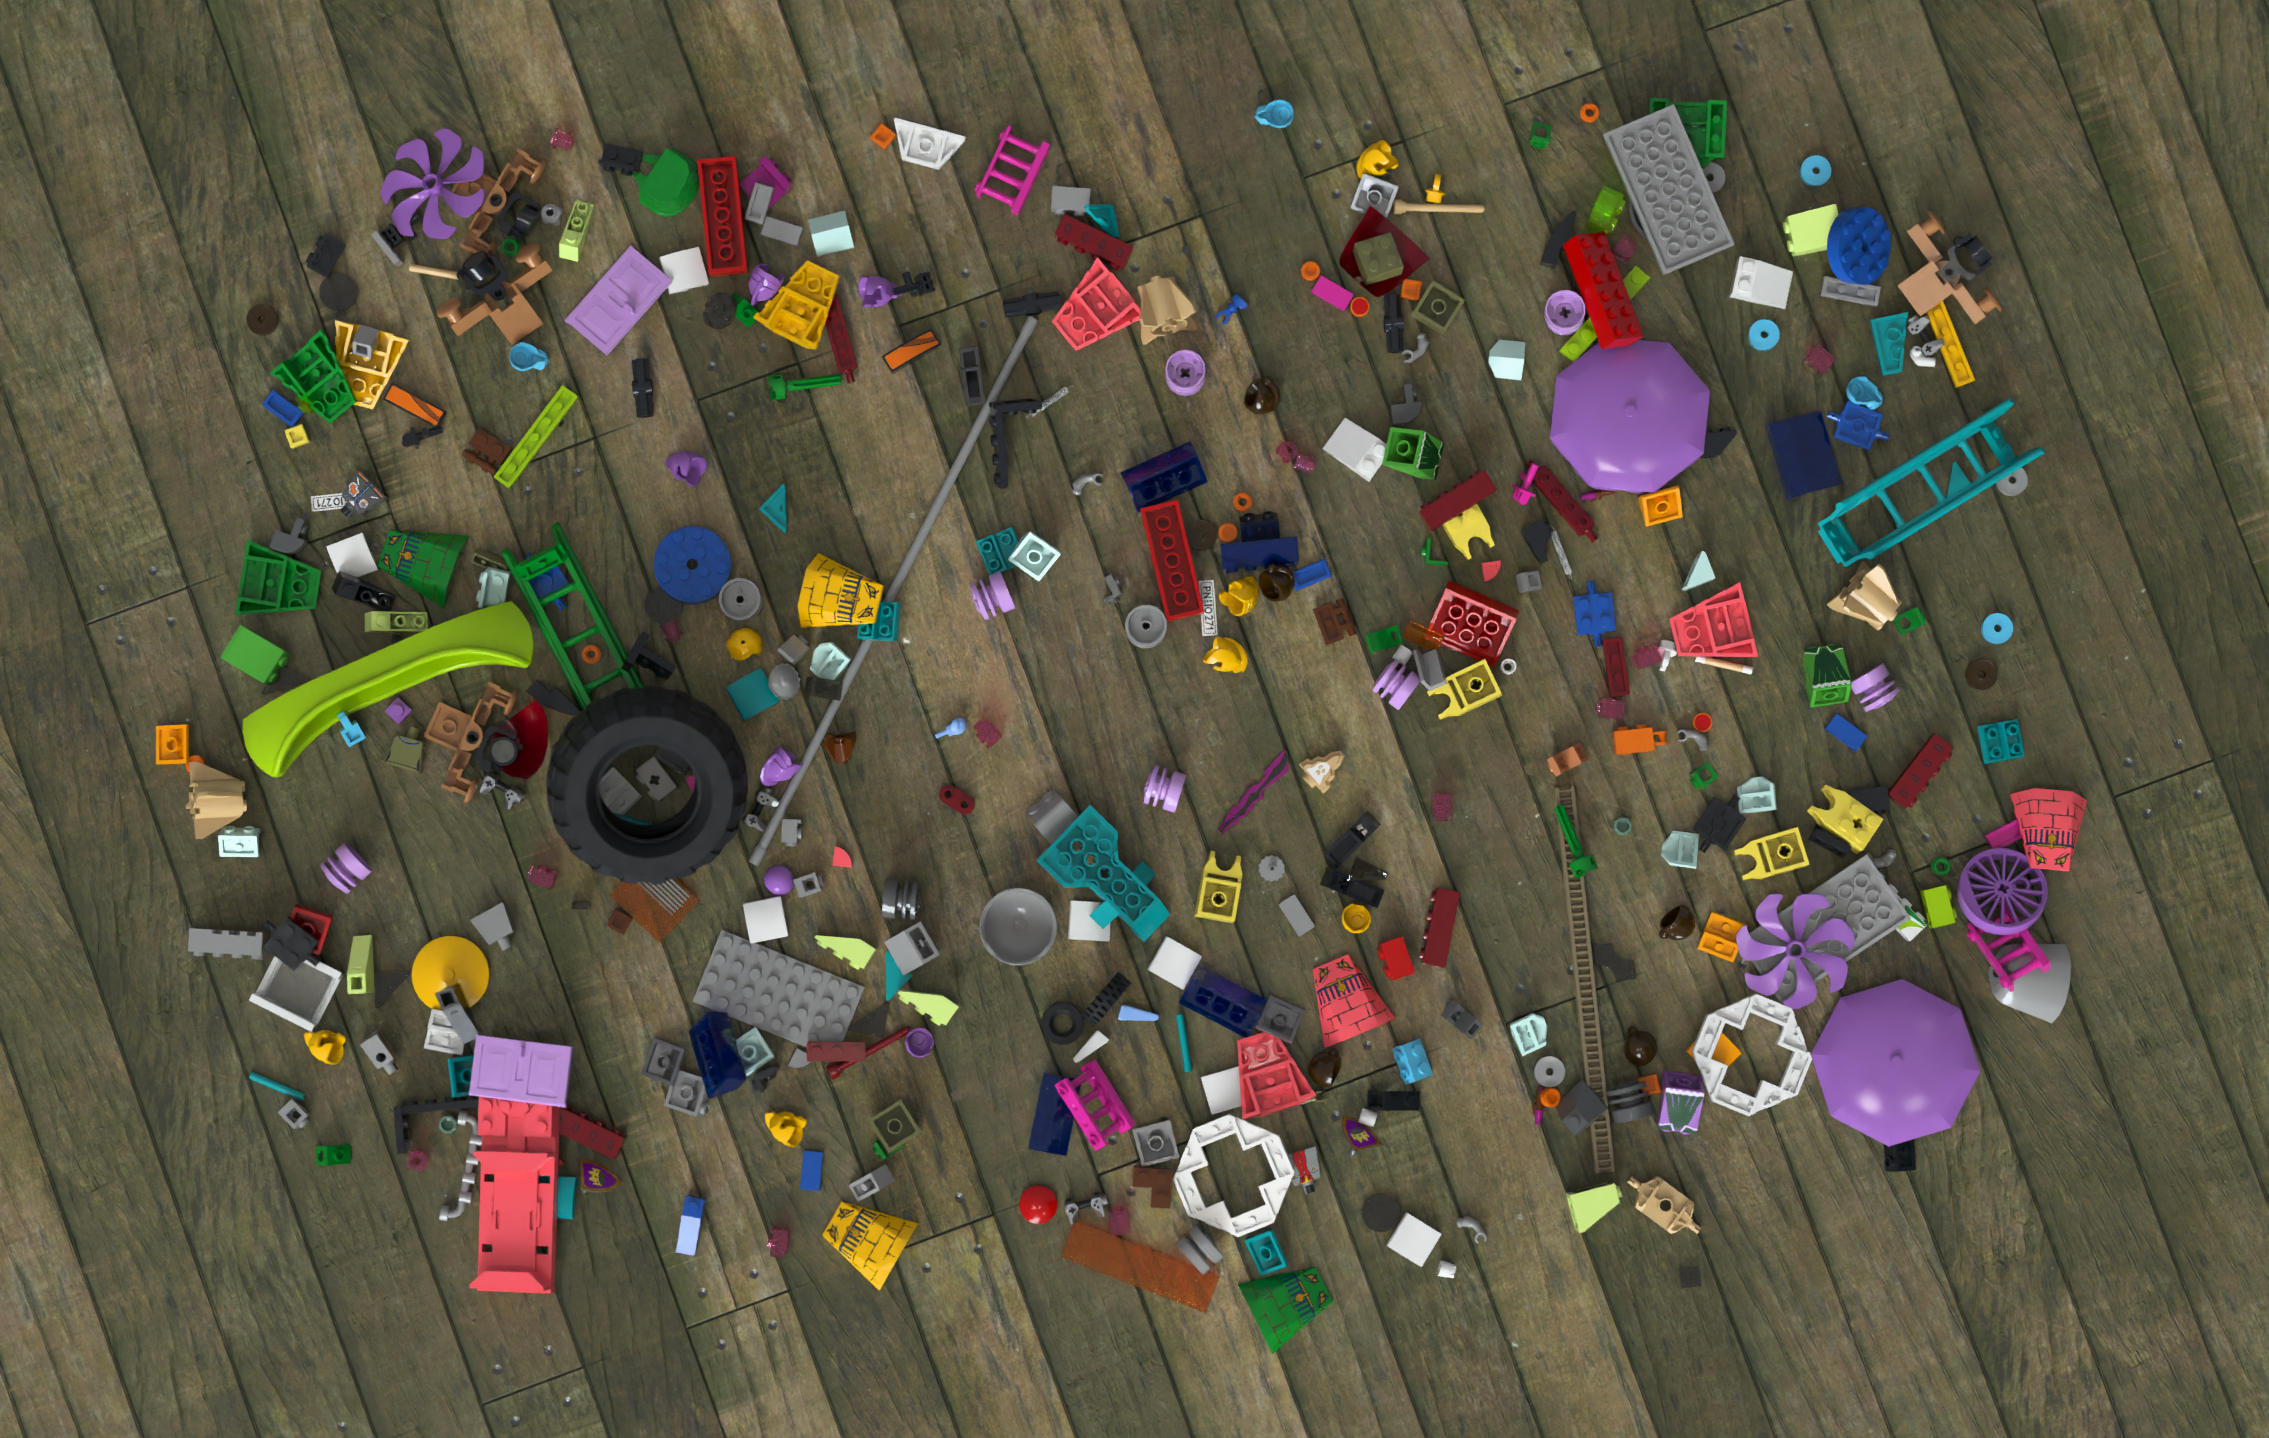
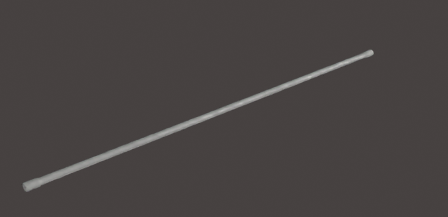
M1027 317L1021 333L985 401L986 404L983 405L883 602H893L991 412L989 410V402L997 401L1028 338L1032 335L1038 323V320L1035 318ZM863 640L799 763L803 764V767L793 775L748 862L759 866L781 819L873 640Z

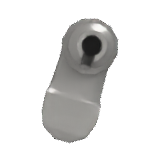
M1425 333L1417 335L1418 344L1415 351H1403L1402 355L1407 354L1410 356V359L1403 361L1404 363H1412L1424 354L1429 345Z
M1100 473L1082 475L1072 483V493L1080 496L1087 482H1093L1096 486L1103 485L1102 483H1097L1096 478L1098 476L1104 477V475Z
M1687 729L1676 731V734L1680 732L1684 734V738L1677 741L1684 742L1687 738H1693L1697 742L1700 751L1708 750V738L1700 732Z
M1892 849L1888 850L1880 858H1873L1870 853H1867L1876 868H1883L1893 864L1894 858L1897 856L1896 851Z
M1468 1215L1456 1220L1458 1227H1471L1475 1230L1474 1240L1477 1244V1237L1479 1235H1483L1486 1242L1487 1235L1477 1220Z

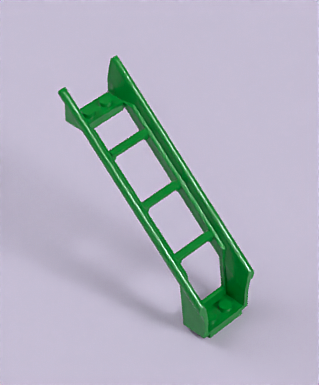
M559 522L552 525V536L556 544L517 563L514 555L507 548L500 551L582 710L592 702L588 695L591 693V690L618 676H624L630 689L644 687L633 665L628 672L621 669L628 655ZM565 562L574 582L538 599L529 580ZM579 589L596 625L561 642L543 607L553 600ZM596 633H601L619 668L583 685L566 650H568V647Z

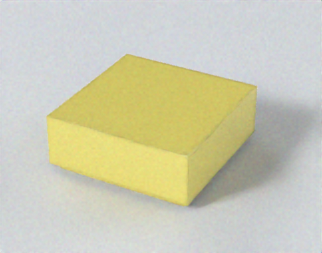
M304 424L284 430L292 449L310 442Z

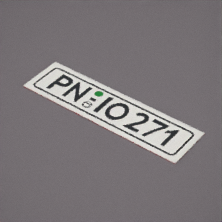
M342 493L311 496L312 512L341 509L347 501L341 496Z
M1214 580L1198 581L1204 608V614H1201L1202 636L1218 635Z

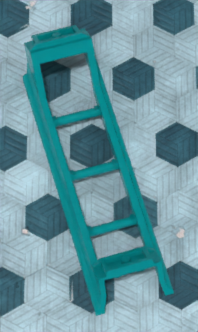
M2010 397L1838 502L1835 506L1836 510L1830 516L1817 523L1820 527L1818 533L1837 564L1842 562L1844 567H1847L1862 558H1875L2044 454L2045 451L2041 446L2028 450L2016 457L2011 445L2003 437L2001 429L1996 426L1994 420L2004 415L2015 404ZM1980 430L2002 464L1989 473L1985 472L1965 440ZM1958 445L1974 467L1979 479L1946 499L1925 464ZM1917 469L1918 472H1921L1938 499L1936 500L1938 504L1905 523L1884 489ZM1877 494L1895 520L1898 529L1860 551L1840 516Z

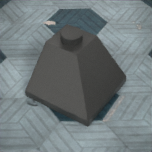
M1582 1079L1560 1100L1556 1109L1561 1121L1575 1136L1582 1134L1608 1107Z

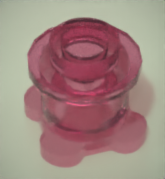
M555 128L551 140L552 148L561 147L565 151L572 148L574 137H572L571 132L567 134Z
M1291 441L1282 442L1276 449V453L1282 457V462L1285 464L1299 455L1296 445ZM1289 448L1291 453H1285L1284 449Z
M1299 451L1293 470L1296 471L1298 469L1306 472L1308 475V472H1313L1316 461H1313V456L1311 458L1307 457Z
M677 619L659 625V628L664 631L666 636L665 641L669 640L670 643L681 639L680 636L683 632L679 630L677 625L679 621Z
M410 1151L408 1153L409 1159L406 1163V1168L422 1172L428 1164L427 1155L422 1151ZM417 1157L421 1160L420 1164L416 1163Z

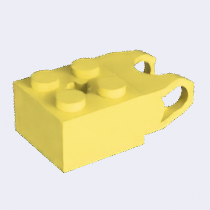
M1478 504L1462 512V516L1458 515L1442 525L1454 547L1463 553L1466 560L1472 558L1468 547L1469 539L1479 537L1490 548L1495 545L1491 538L1490 526Z
M1486 659L1446 677V685L1432 691H1427L1429 696L1443 693L1450 697L1449 707L1438 715L1440 720L1447 717L1460 716L1502 696ZM1474 681L1482 683L1479 686V690L1471 688Z
M1824 785L1821 791L1829 800V810L1811 806L1807 812L1814 818L1818 826L1830 833V836L1835 839L1845 840L1847 845L1851 847L1850 850L1858 854L1864 850L1884 819L1846 792Z
M1798 827L1753 840L1743 848L1734 850L1735 855L1748 854L1756 860V868L1743 875V881L1748 879L1762 880L1809 865ZM1782 847H1785V850H1789L1787 857L1780 855L1779 852H1781Z
M1210 851L1208 861L1202 869L1195 917L1227 923L1235 922L1242 880L1241 856L1237 855L1230 870L1223 871L1216 865L1215 851ZM1218 895L1222 903L1216 904L1213 898Z

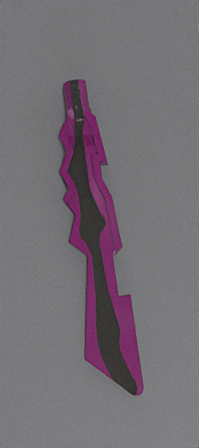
M1286 750L1263 772L1266 776L1257 785L1253 784L1249 788L1239 805L1231 809L1224 822L1217 829L1221 834H1224L1230 826L1238 824L1240 818L1246 817L1249 810H1253L1254 803L1263 799L1262 791L1289 771L1288 752Z

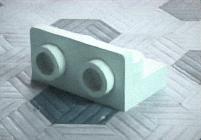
M491 567L481 572L479 583L482 586L476 597V601L479 602L478 608L490 607L506 602L511 572Z
M226 826L222 828L218 835L220 857H259L260 828H254L253 826H246L244 828Z

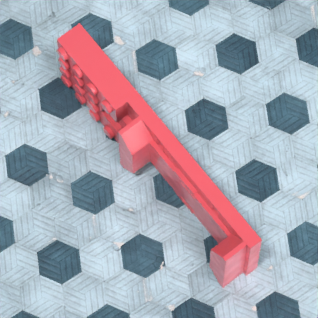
M479 1096L478 1135H482L481 1150L473 1151V1155L481 1162L478 1277L469 1284V1288L477 1289V1291L555 1293L559 1106ZM489 1174H494V1182H488ZM539 1176H550V1184L539 1183ZM486 1244H492V1252H486ZM537 1246H548V1254H537Z

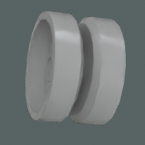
M735 578L723 585L719 593V605L721 610L730 619L736 622H747L754 619L760 613L763 606V597L761 591L753 582L745 578ZM739 596L744 598L742 603L737 602Z
M1140 605L1134 608L1128 614L1125 621V633L1129 641L1140 648H1152L1159 645L1167 632V620L1164 613L1152 605ZM1143 624H1149V629H1143Z
M1195 1225L1189 1230V1235L1194 1240V1243L1192 1244L1187 1237L1183 1236L1176 1244L1204 1275L1211 1269L1209 1262L1205 1259L1206 1256L1213 1263H1218L1224 1256L1216 1248L1217 1245Z

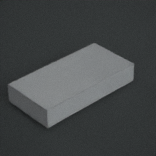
M755 182L745 214V220L761 225L764 224L774 191L773 187Z
M766 216L761 236L798 246L803 227Z
M378 231L371 234L393 264L400 267L404 261L395 249L391 247V244L384 235Z
M1295 894L1278 904L1298 937L1315 927Z

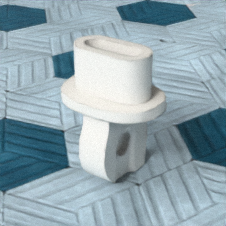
M1661 640L1660 647L1656 650L1662 656L1660 671L1665 672L1670 657L1677 655L1675 642Z

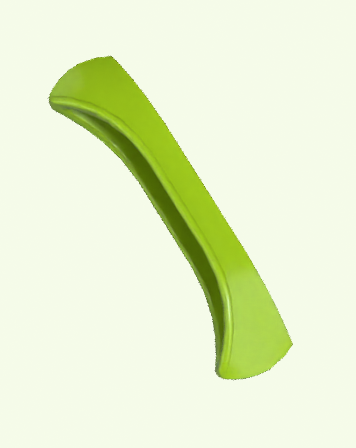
M512 601L459 616L311 680L274 699L244 718L243 736L246 749L260 769L272 777H281L316 737L334 723L340 721L337 714L344 711L346 716H349L362 708L432 677L459 668L496 664L527 668L532 661L534 648L530 624L521 610Z

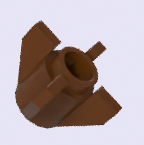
M850 732L846 735L826 734L824 747L832 760L836 761L837 764L847 763V760L851 759L856 741V732Z

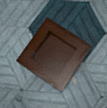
M616 908L607 926L624 935L633 917Z

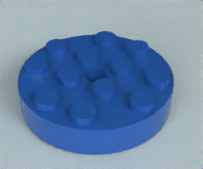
M1851 207L1842 211L1832 223L1827 240L1828 260L1836 277L1846 284H1870L1877 280L1888 266L1891 232L1879 212L1868 207Z
M696 526L679 528L668 534L661 541L655 552V577L660 588L673 600L689 605L702 604L717 597L723 585L729 581L731 574L730 554L722 539L712 531ZM691 560L698 564L694 570L687 567Z

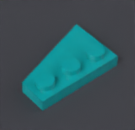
M1908 312L1870 320L1882 376L1902 372Z

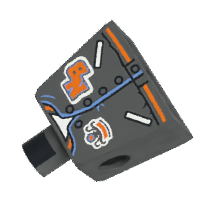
M359 471L341 495L347 503L340 511L347 518L355 511L361 516H365L384 503L388 497L363 472Z

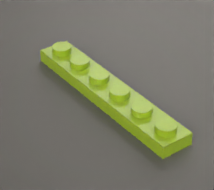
M1637 266L1623 279L1630 300L1650 279ZM1590 317L1559 350L1572 363L1597 338Z
M562 385L495 474L494 478L511 489L579 397Z

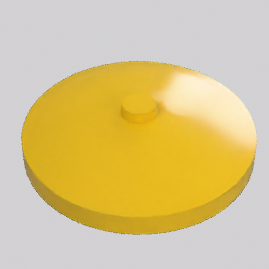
M444 936L432 940L420 950L413 963L412 982L414 989L422 1002L435 1010L442 1011L435 995L436 992L459 983L468 1007L471 1008L482 999L489 985L490 967L485 954L475 943L463 937Z

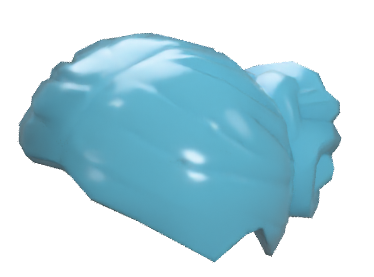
M1278 99L1267 105L1259 106L1255 112V119L1260 124L1285 128L1294 119L1293 107L1288 101Z
M520 342L511 349L509 361L512 367L518 371H527L532 368L542 370L548 364L549 358L541 349H537L531 344Z
M1866 376L1855 377L1849 382L1846 392L1851 402L1858 405H1866V408L1870 410L1879 408L1882 405V394Z

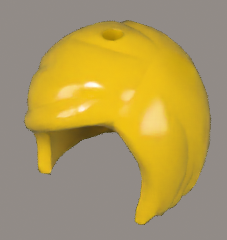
M750 628L735 630L730 635L726 644L731 657L739 661L746 660L752 654L760 656L763 650L761 636Z

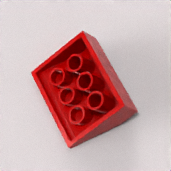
M1448 580L1424 637L1478 661L1486 659L1488 665L1495 667L1516 622L1519 610Z

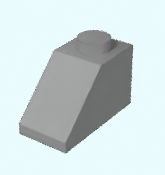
M793 635L777 651L795 666L810 649L807 646L809 642L801 635L798 638Z
M885 1164L849 1184V1187L859 1202L891 1184L895 1179Z

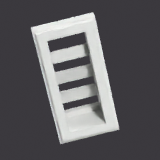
M1096 1030L1075 1055L1073 1061L1076 1063L1106 1044L1109 1039Z

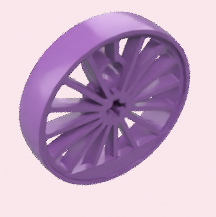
M2006 848L1989 849L1974 856L1962 870L1957 886L1958 902L1968 920L1978 928L1997 935L2016 934L2032 926L2042 914L2048 894L2047 882L2042 870L2030 868L2025 854ZM1993 860H2002L2001 878ZM1988 861L1994 876L1981 863ZM2006 861L2012 862L2014 866L2005 880ZM2017 865L2025 869L2022 873H2020L2017 877H2015L2012 881L2009 882ZM1977 867L1988 879L1971 872V870ZM2029 873L2033 879L2028 881L2024 876ZM1968 877L1984 885L1970 884ZM2037 884L2039 891L2029 890L2030 885ZM2015 885H2023L2025 889H2017ZM1972 890L1987 892L1974 895ZM1991 896L1980 906L1978 905L1976 900ZM2025 896H2039L2040 902L2038 904L2025 898ZM1995 900V903L1988 917L1986 918L1981 910L1990 902ZM2018 901L2035 908L2036 911L2031 915ZM2000 903V923H1995L1989 919L1997 904ZM2004 903H2006L2013 924H2004ZM2011 903H2012L2027 919H2025V920L2019 922L2018 919H2017V917H2016V914H2015V912H2014V909H2013Z

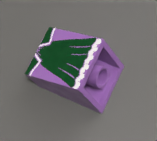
M1663 1070L1657 1114L1658 1129L1665 1132L1678 1131L1687 1135L1691 1133L1697 1134L1705 1093L1701 1075Z

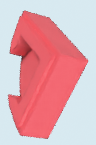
M1501 560L1481 563L1484 582L1490 581L1497 575L1501 566Z
M835 846L832 865L852 868V861L848 853L842 848Z

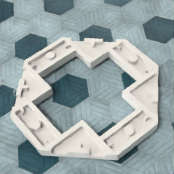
M1753 994L1705 1016L1691 1051L1711 1101L1750 1116L1764 1108H1769L1787 1098L1798 1095L1812 1057L1807 1050L1800 1027L1797 1025L1792 1008L1761 995ZM1749 1013L1782 1025L1776 1044L1793 1051L1779 1086L1761 1080L1754 1097L1722 1085L1721 1083L1728 1066L1711 1059L1725 1023L1743 1030Z
M1228 1114L1192 1130L1173 1181L1188 1216L1197 1218L1211 1226L1239 1237L1275 1222L1295 1170L1280 1135ZM1236 1133L1243 1151L1262 1144L1276 1179L1259 1186L1265 1205L1231 1218L1224 1200L1206 1207L1192 1171L1209 1165L1202 1146Z

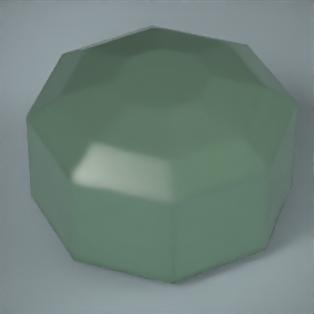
M1619 817L1613 822V830L1617 835L1625 836L1631 831L1632 823L1628 818Z
M444 1115L439 1120V1129L445 1134H452L458 1128V1120L453 1115Z

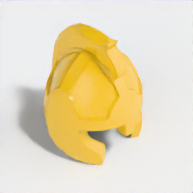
M1380 140L1370 145L1359 157L1357 174L1360 179L1363 172L1372 176H1382L1387 173L1388 169L1398 167V160L1392 156L1391 147L1385 140Z
M1253 576L1244 577L1228 584V592L1222 591L1219 594L1221 603L1228 606L1231 614L1242 616L1251 611L1256 605L1259 588Z
M1216 636L1213 641V648L1204 656L1203 662L1207 664L1218 662V667L1214 666V670L1238 673L1245 671L1248 657L1244 648L1235 640Z
M329 1030L304 1033L305 1042L310 1052L318 1060L332 1065L341 1061L344 1055L343 1044L346 1041L342 1034L333 1033Z
M767 1111L765 1113L766 1125L779 1142L792 1148L801 1142L803 1127L807 1123L806 1119L796 1116L791 1112L776 1114L774 1111Z

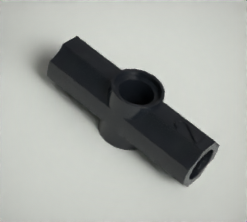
M1059 292L1041 295L1033 293L1024 295L1022 298L1002 301L1005 318L1019 315L1033 316L1041 314L1043 311L1062 308Z
M1400 294L1384 295L1385 316H1383L1384 333H1386L1387 353H1401L1404 351L1402 333L1404 332L1403 315H1401Z
M640 358L632 360L634 380L632 381V391L636 403L637 418L653 417L652 379H650L649 359Z

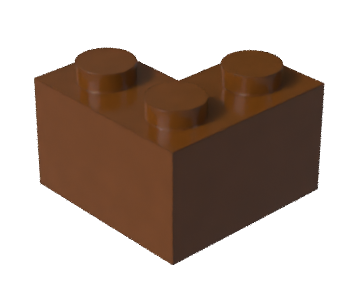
M1134 1166L1132 1186L1152 1188L1151 1208L1170 1209L1172 1168Z

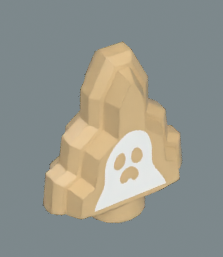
M1335 751L1325 757L1317 756L1312 760L1307 758L1299 764L1305 772L1302 778L1311 788L1316 786L1321 792L1325 793L1331 787L1330 782L1335 777V770L1341 765L1344 754L1341 751Z

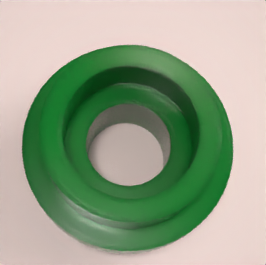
M510 237L502 242L501 249L506 256L514 257L521 249V245L517 239ZM510 244L515 246L512 251L508 250Z
M1937 857L1931 862V870L1937 876H1944L1950 871V862L1944 857ZM1938 863L1943 864L1942 870L1937 868Z

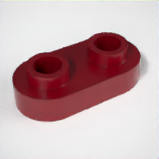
M945 785L939 791L940 800L957 812L966 815L974 810V800L956 787ZM946 791H951L952 797L946 798ZM963 801L968 802L967 808H962L961 803Z

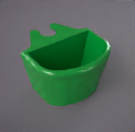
M666 148L661 156L644 155L643 160L650 163L653 169L648 176H644L640 172L638 175L633 174L640 186L639 203L663 217L673 216L682 212L693 201L700 186L697 164L675 148Z

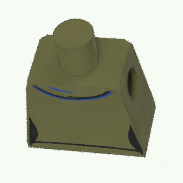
M409 726L406 737L397 735L384 763L422 774L426 743L417 740L420 729Z

